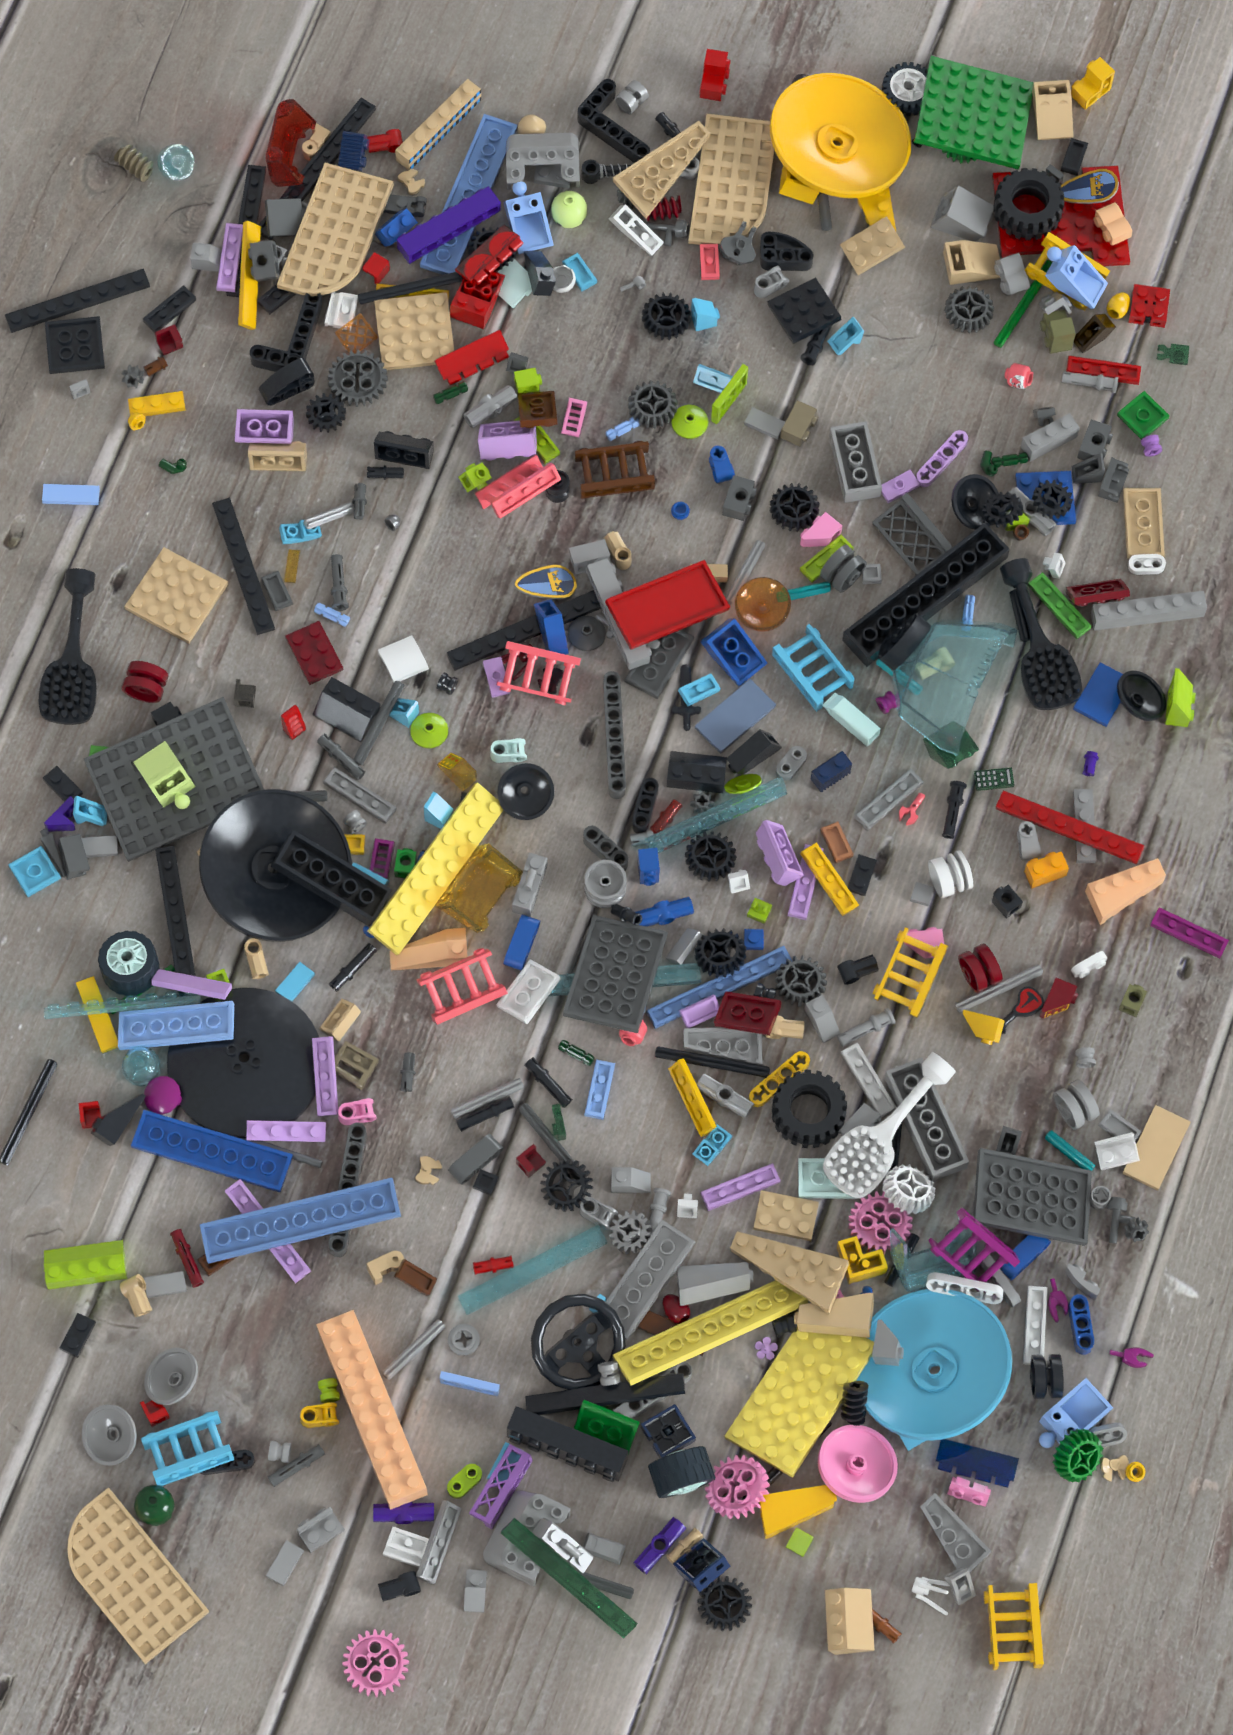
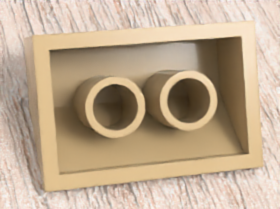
M294 441L291 444L250 443L248 449L250 470L306 471V443Z
M838 1588L825 1590L828 1651L835 1655L875 1651L871 1589Z

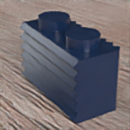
M343 131L338 166L362 172V168L366 166L367 159L364 157L365 150L369 148V139H367L365 134Z
M841 751L812 770L810 779L818 790L823 792V790H826V788H829V786H832V784H835V782L851 773L852 762Z

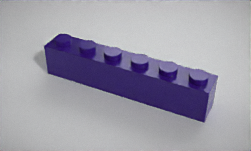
M489 186L484 189L481 188L469 198L462 199L457 205L448 207L439 215H434L426 223L417 225L414 230L400 235L397 239V248L406 261L411 264L500 212L501 202Z

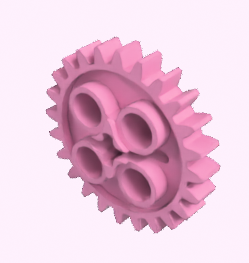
M876 1191L875 1197L868 1194L867 1200L860 1198L861 1204L855 1202L854 1207L856 1209L851 1208L850 1213L852 1215L849 1216L848 1221L852 1222L849 1223V1229L853 1230L850 1235H857L858 1241H861L860 1247L868 1246L867 1252H870L873 1248L875 1251L882 1249L883 1254H886V1249L888 1248L891 1252L894 1251V1246L900 1249V1242L906 1243V1237H909L911 1233L909 1230H912V1224H910L912 1217L908 1216L905 1210L901 1212L900 1208H894L893 1203H888L889 1198L884 1197L885 1192H883L882 1196H879ZM881 1207L884 1211L876 1212L874 1208ZM894 1218L897 1219L899 1223L892 1224L889 1220ZM867 1221L871 1223V1226L865 1227L862 1223ZM884 1233L887 1237L882 1239L878 1237V1234Z
M735 1455L733 1461L730 1457H727V1463L721 1460V1467L714 1466L716 1470L714 1473L715 1480L708 1483L709 1486L705 1487V1491L708 1493L705 1496L709 1501V1505L713 1507L716 1513L719 1512L722 1517L727 1515L729 1519L733 1515L739 1519L740 1514L747 1517L748 1511L754 1514L753 1508H761L759 1502H765L766 1500L763 1495L769 1494L767 1489H765L770 1486L768 1481H766L769 1479L765 1473L766 1470L763 1466L761 1467L758 1461L755 1462L752 1457L747 1459L745 1455L742 1456L741 1460ZM749 1477H752L750 1481L746 1482ZM729 1492L726 1497H722L723 1494ZM747 1495L744 1500H741L743 1496Z
M374 1629L373 1635L366 1631V1637L364 1638L358 1634V1642L353 1639L351 1640L353 1647H346L350 1653L343 1654V1657L348 1661L342 1662V1665L348 1667L343 1672L345 1675L350 1674L347 1682L354 1681L352 1684L353 1689L359 1686L360 1694L365 1689L367 1690V1696L372 1691L375 1697H378L379 1691H382L383 1695L386 1696V1689L394 1692L393 1685L400 1687L398 1680H405L402 1672L406 1673L408 1669L403 1665L409 1664V1660L403 1659L408 1656V1653L401 1652L405 1646L404 1644L397 1645L399 1638L392 1640V1633L386 1637L384 1630H382L380 1635H377V1631ZM378 1644L381 1646V1650L378 1653H372L370 1647ZM385 1650H389V1652L379 1660L380 1666L374 1665L372 1667V1660L378 1661V1659L382 1656L383 1652ZM388 1658L395 1659L396 1664L393 1667L385 1665V1661ZM359 1659L367 1661V1665L364 1668L356 1666V1662ZM372 1667L369 1673L365 1677H363V1673H365ZM379 1673L382 1678L379 1682H373L370 1679L371 1675Z

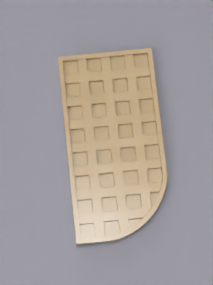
M715 114L706 115L705 128L710 132V137L701 150L688 244H718L719 246L723 238L734 236L738 232L743 221L746 222V228L741 235L748 237L749 231L753 226L756 228L760 226L766 214L774 157V147L770 137V121Z
M324 163L279 277L277 288L304 296L306 293L310 294V296H317L319 293L325 295L335 292L349 284L359 274L394 186L393 181Z
M109 1487L79 1512L72 1524L68 1538L67 1549L71 1570L78 1582L143 1663L146 1664L206 1616L209 1610Z

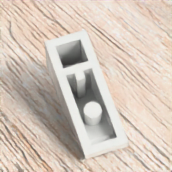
M626 204L620 205L608 218L622 233L651 256L664 243Z

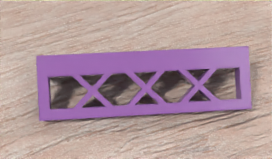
M510 1444L469 1514L484 1522L486 1527L493 1529L533 1461L531 1455ZM512 1451L521 1456L518 1462L509 1464L508 1457ZM508 1469L510 1474L508 1479L499 1482V1472ZM498 1486L500 1492L498 1496L489 1499L487 1493L489 1489ZM488 1503L489 1511L485 1517L476 1512L480 1505Z

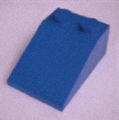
M735 618L727 619L700 641L710 656L737 686L742 685L768 664Z

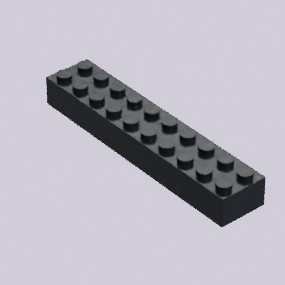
M986 523L982 524L843 632L842 641L868 667L878 659L881 643L888 635L916 613L926 621L1005 561L1009 555V547Z

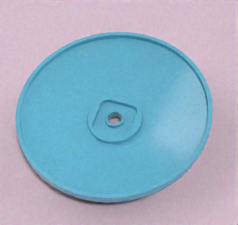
M929 1289L919 1290L893 1300L872 1317L870 1338L868 1339L874 1342L877 1321L882 1320L899 1340L901 1347L904 1348L903 1359H900L899 1366L875 1364L871 1357L856 1380L864 1381L869 1385L867 1403L865 1404L866 1410L879 1424L889 1431L916 1440L932 1441L951 1438L980 1424L994 1411L1002 1400L1012 1372L1010 1342L997 1316L986 1305L972 1296L950 1290L948 1293L955 1296L933 1292ZM934 1366L940 1367V1371L937 1374H931L930 1369Z

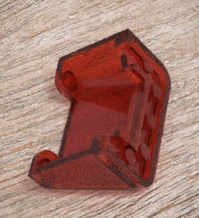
M294 99L284 100L278 104L265 159L271 182L277 187L300 185L303 183L304 176L298 172L295 166H292L298 139L306 138L305 132L310 128L312 130L315 129L317 122Z

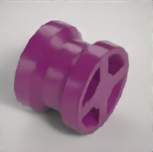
M887 691L883 697L879 696L876 698V703L883 714L889 713V710L899 707L898 701L891 691Z

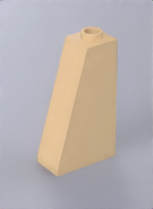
M873 1293L836 1298L829 1314L818 1305L812 1303L799 1305V1312H795L794 1324H797L798 1331L870 1338L874 1308Z

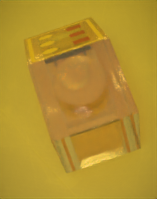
M452 752L437 764L462 791L477 780L476 770L464 758Z

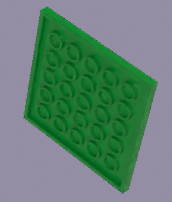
M931 55L914 143L1019 170L1032 100L1033 82Z

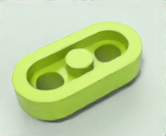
M476 1464L466 1465L448 1482V1494L455 1499L464 1497L481 1481V1468ZM471 1470L476 1472L473 1477L468 1475V1472ZM455 1484H459L461 1488L459 1490H455L453 1486Z

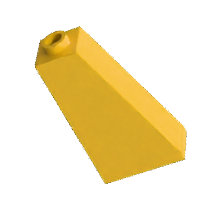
M826 1485L763 1495L766 1501H760L759 1504L761 1506L760 1514L765 1539L771 1538L832 1509L834 1502L837 1501L836 1494Z

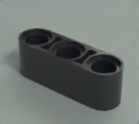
M654 778L643 780L632 821V829L636 834L647 832L646 830H649L659 787L658 781ZM651 786L654 790L647 791L645 788ZM648 804L650 805V807L644 809L641 807V805ZM638 821H643L646 824L643 826H639L636 823Z

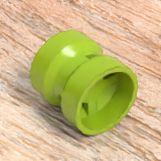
M336 1378L323 1379L317 1382L318 1389L321 1390V1403L340 1400L339 1392L336 1389L338 1386Z

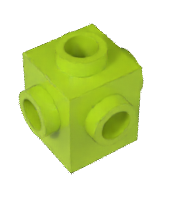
M483 462L478 465L472 463L465 468L466 472L458 476L467 493L475 488L479 491L487 486L486 482L492 478L489 469Z

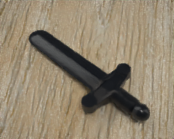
M687 664L682 665L680 668V688L691 683V667ZM681 697V706L672 707V713L683 716V729L689 731L691 728L690 716L700 714L701 707L687 706Z

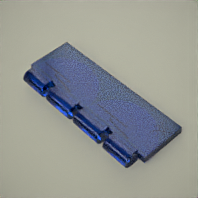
M942 1439L940 1440L935 1461L939 1462L938 1470L951 1473L953 1466L957 1467L955 1472L957 1475L971 1478L972 1471L976 1472V1480L991 1483L993 1476L996 1477L995 1485L1008 1488L1009 1482H1014L1019 1458Z

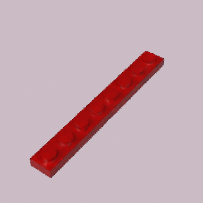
M1004 790L996 804V810L1024 821H1029L1034 825L1134 864L1138 863L1144 850V845Z

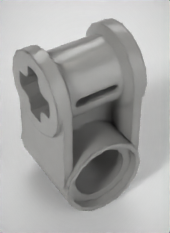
M775 266L756 278L754 294L759 298H765L785 288L790 281L784 277L781 268Z
M1029 821L1022 822L1017 831L1021 860L1041 857V848L1034 824Z
M592 1197L584 1198L587 1201L586 1204L592 1205L594 1210L591 1212L584 1210L583 1207L586 1204L581 1202L580 1215L595 1223L598 1227L609 1230L610 1223L614 1216L618 1215V1211Z

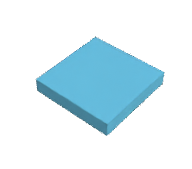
M42 846L8 864L27 897L61 879L60 874Z

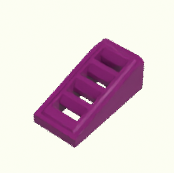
M377 838L374 841L370 870L375 872V868L385 869L384 873H375L386 879L389 876L395 847L394 841ZM379 846H385L389 848L388 850H381L379 849ZM378 853L387 854V858L378 857L377 855ZM376 860L384 861L386 865L376 864Z

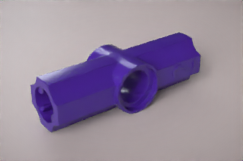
M409 1502L391 1510L386 1503L373 1504V1522L411 1524L420 1521H434V1503Z
M672 1517L658 1535L653 1537L651 1543L633 1564L647 1575L686 1530L683 1523ZM661 1541L665 1544V1548L658 1550L654 1544Z

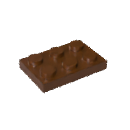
M554 391L518 393L520 428L558 425Z

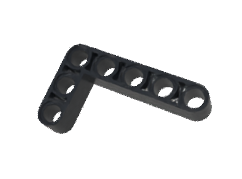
M604 79L578 107L577 121L589 132L633 163H636L650 153V148L643 141L602 113L616 97L615 82L611 79Z
M306 293L288 351L263 345L251 347L250 360L254 367L276 372L299 358L306 359L322 310L321 293L317 294V296H310V294ZM297 347L303 348L301 350H295ZM279 359L278 362H273L272 360Z

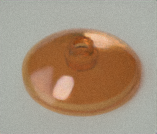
M768 577L751 579L741 586L735 598L737 617L746 627L752 630L763 632L776 629L786 621L790 614V595L784 585L775 579ZM764 606L767 609L765 611H761L760 608Z

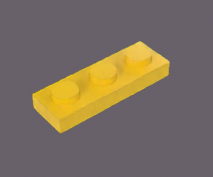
M183 391L128 399L130 416L135 412L141 413L144 416L186 411Z

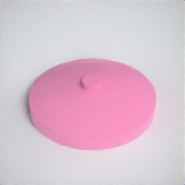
M846 1425L837 1428L826 1437L818 1453V1469L826 1486L837 1496L851 1502L865 1503L879 1499L890 1489L897 1475L898 1463L891 1444L879 1432L866 1426Z

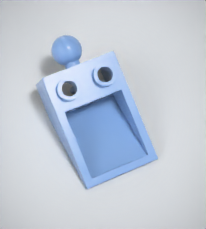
M523 181L514 183L512 189L518 195V198L506 200L503 203L510 229L517 233L523 242V245L517 249L518 254H522L524 251H534L554 246L541 192L525 196L526 184ZM536 200L537 206H532L531 201ZM514 204L519 205L520 209L518 211L514 210Z
M1075 245L1062 250L1058 247L1049 248L1047 257L1053 262L1045 276L1056 289L1088 308L1094 309L1108 284L1107 281Z
M1085 1378L1041 1417L1039 1422L1048 1432L1040 1435V1445L1044 1448H1050L1054 1445L1055 1440L1060 1444L1059 1441L1064 1439V1435H1069L1067 1430L1075 1431L1077 1428L1090 1430L1113 1407Z

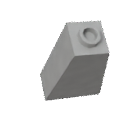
M748 1262L679 1266L677 1269L680 1306L750 1290V1282H753V1270H749Z

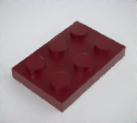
M1121 578L1066 587L1068 597L1077 606H1086L1091 602L1104 603L1110 599L1123 600L1125 597L1130 596V590Z
M320 621L285 635V639L309 685L344 670Z
M725 991L714 1019V1025L716 1027L770 1035L781 1008V1001Z

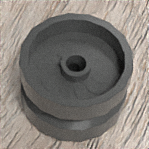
M843 545L833 553L820 572V576L827 582L833 581L832 586L840 593L846 591L856 582L867 565V562L861 556H854L855 551L848 545Z

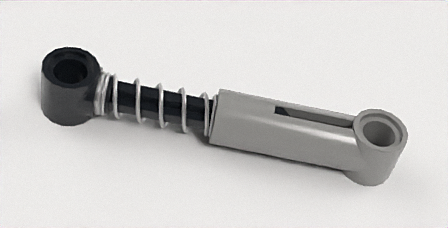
M694 157L687 166L693 168H685L679 177L687 180L695 179L698 176L699 160ZM586 160L582 164V180L587 184H594L600 178L616 176L631 165L625 163L624 165L617 164L612 166L610 164L605 166L595 160Z

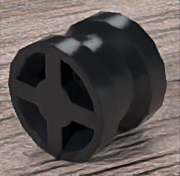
M444 672L438 681L436 689L444 690L448 695H452L457 686L458 678L449 677Z

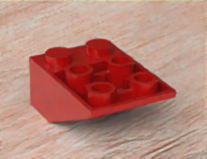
M493 271L479 285L474 283V281L470 283L464 278L451 303L450 317L484 329L491 316L505 275Z

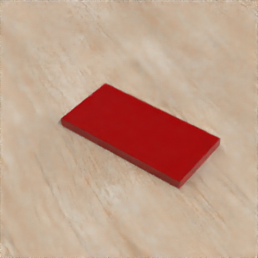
M705 560L610 597L605 601L630 650L730 609L729 603Z

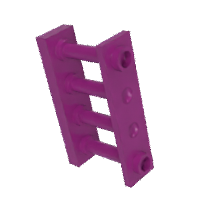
M962 1207L956 1212L960 1219L958 1221L959 1224L939 1243L932 1238L928 1240L932 1253L937 1257H943L967 1279L986 1282L1004 1264L1010 1263L1016 1267L1020 1263L1018 1256L1012 1249ZM969 1228L973 1231L972 1236L952 1255L945 1250L964 1229L967 1230ZM983 1240L986 1242V1247L966 1266L958 1261L977 1241ZM996 1251L1000 1254L999 1259L979 1278L972 1272L991 1252L994 1253Z

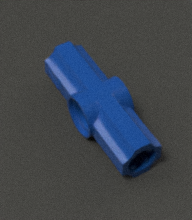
M685 897L671 902L668 900L660 901L654 904L653 907L636 911V913L642 915V922L639 925L648 927L658 923L659 925L669 924L676 918L694 914V909L690 897Z

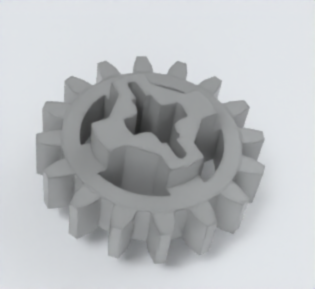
M633 1210L631 1215L628 1211H625V1216L618 1214L619 1220L613 1219L615 1226L609 1228L613 1232L609 1235L611 1239H614L612 1244L617 1246L619 1251L624 1249L626 1254H629L630 1250L637 1253V1248L642 1250L643 1244H646L647 1238H650L652 1235L648 1232L652 1230L651 1225H648L650 1221L644 1218L645 1216L642 1213L638 1215L635 1210ZM638 1222L642 1224L643 1229L638 1228ZM619 1235L623 1237L624 1243L621 1242Z

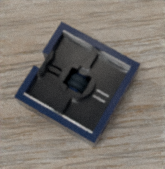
M676 1404L641 1423L640 1428L648 1441L652 1440L654 1442L653 1449L659 1459L682 1450L696 1441L694 1433Z
M704 1538L691 1548L692 1551L688 1554L685 1553L673 1563L678 1573L699 1592L731 1567L725 1556Z

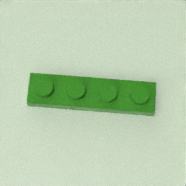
M1043 572L1028 583V587L1076 639L1091 629L1090 623Z

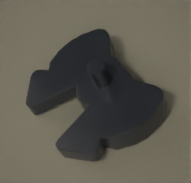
M553 668L547 693H557L558 683L563 678V670ZM538 679V685L541 688L542 680Z

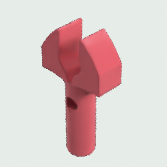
M923 793L917 795L910 807H901L899 810L900 821L904 815L909 813L910 818L906 825L914 824L917 821L918 815H916L915 811L925 799Z

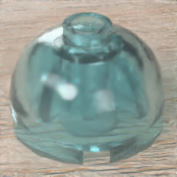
M171 144L160 151L157 165L164 177L170 180H183L192 174L195 159L188 147L181 144Z
M143 1046L130 1049L122 1061V1071L126 1080L136 1086H145L154 1078L159 1077L161 1063L156 1052L149 1047Z

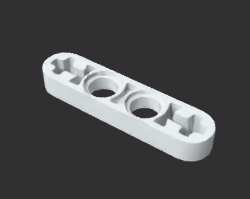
M938 1272L930 1273L927 1276L926 1287L933 1292L955 1296L948 1293V1291L954 1290L989 1304H999L1003 1300V1289L995 1284ZM957 1284L960 1287L952 1288L950 1285ZM976 1288L979 1292H971L970 1289Z

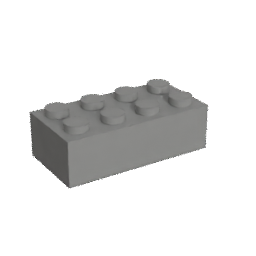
M867 421L830 427L829 439L844 503L881 497L882 485Z

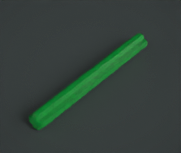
M1047 260L1041 270L1047 273L1052 262ZM1037 280L1032 282L1030 288H1028L994 341L995 346L1002 348L1043 284Z

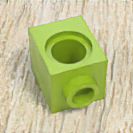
M536 368L514 372L517 395L518 393L539 392V385H542L541 375L537 374Z

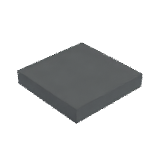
M301 199L265 200L268 237L296 236L303 219Z

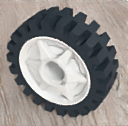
M903 62L902 66L896 64L895 68L891 67L885 74L882 91L887 95L888 100L892 99L891 103L893 105L896 104L902 114L907 113V116H911V113L914 116L918 115L927 68L923 67L921 69V65L918 63L914 66V62H910L909 65H907V62Z

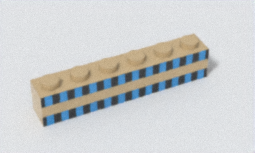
M467 79L395 150L396 161L408 171L412 169L481 101V89Z

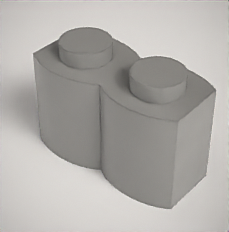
M1019 253L995 261L994 269L1001 278L1000 288L1006 296L1030 288L1029 279Z

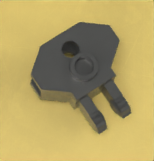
M744 221L734 236L723 238L718 246L724 258L738 265L751 263L756 256L751 243L757 228L753 226L749 231L748 237L741 235L746 228V222Z

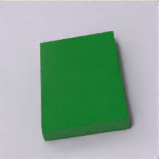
M584 1400L574 1429L628 1450L629 1455L640 1422Z

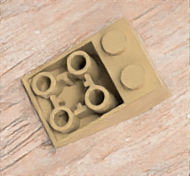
M1069 80L1033 82L1032 102L1037 140L1073 138L1072 98Z
M966 240L945 242L943 255L950 285L1000 278L994 269L995 261L1000 259L997 244Z

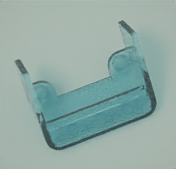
M894 1228L890 1229L891 1257L902 1286L908 1292L913 1293L927 1289V1276L933 1272L966 1278L943 1257L935 1256L930 1248L911 1253L903 1238ZM969 1228L967 1230L964 1229L945 1250L952 1255L972 1236L973 1231ZM976 1243L958 1260L964 1266L976 1256Z

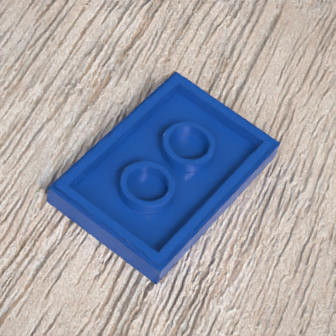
M1100 662L1073 710L1107 727L1121 703L1117 693V682L1123 674Z

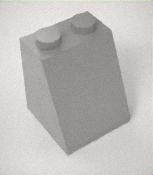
M958 185L941 197L930 227L975 242L980 238H984L987 234V225L993 218V205Z

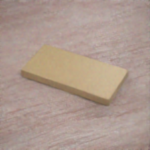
M1124 488L1123 503L1127 559H1130L1133 555L1159 554L1165 557L1161 488Z
M1155 1105L1136 1144L1140 1161L1127 1164L1122 1174L1158 1191L1191 1122Z

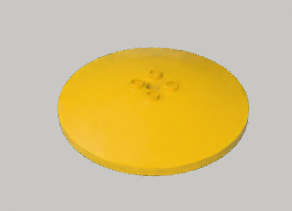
M838 73L814 74L794 82L780 95L770 118L772 145L784 167L808 187L840 198L871 196L887 189L896 182L903 173L910 157L911 134L901 110L896 104L893 105L891 103L892 99H887V95L883 91L862 79ZM833 141H838L841 146H836Z

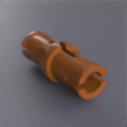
M872 1608L875 1630L878 1633L884 1634L894 1644L902 1633L888 1623L889 1620L887 1618L881 1617Z

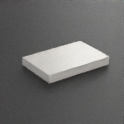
M530 959L507 989L508 994L503 995L496 1005L506 1013L528 1024L561 980V977Z

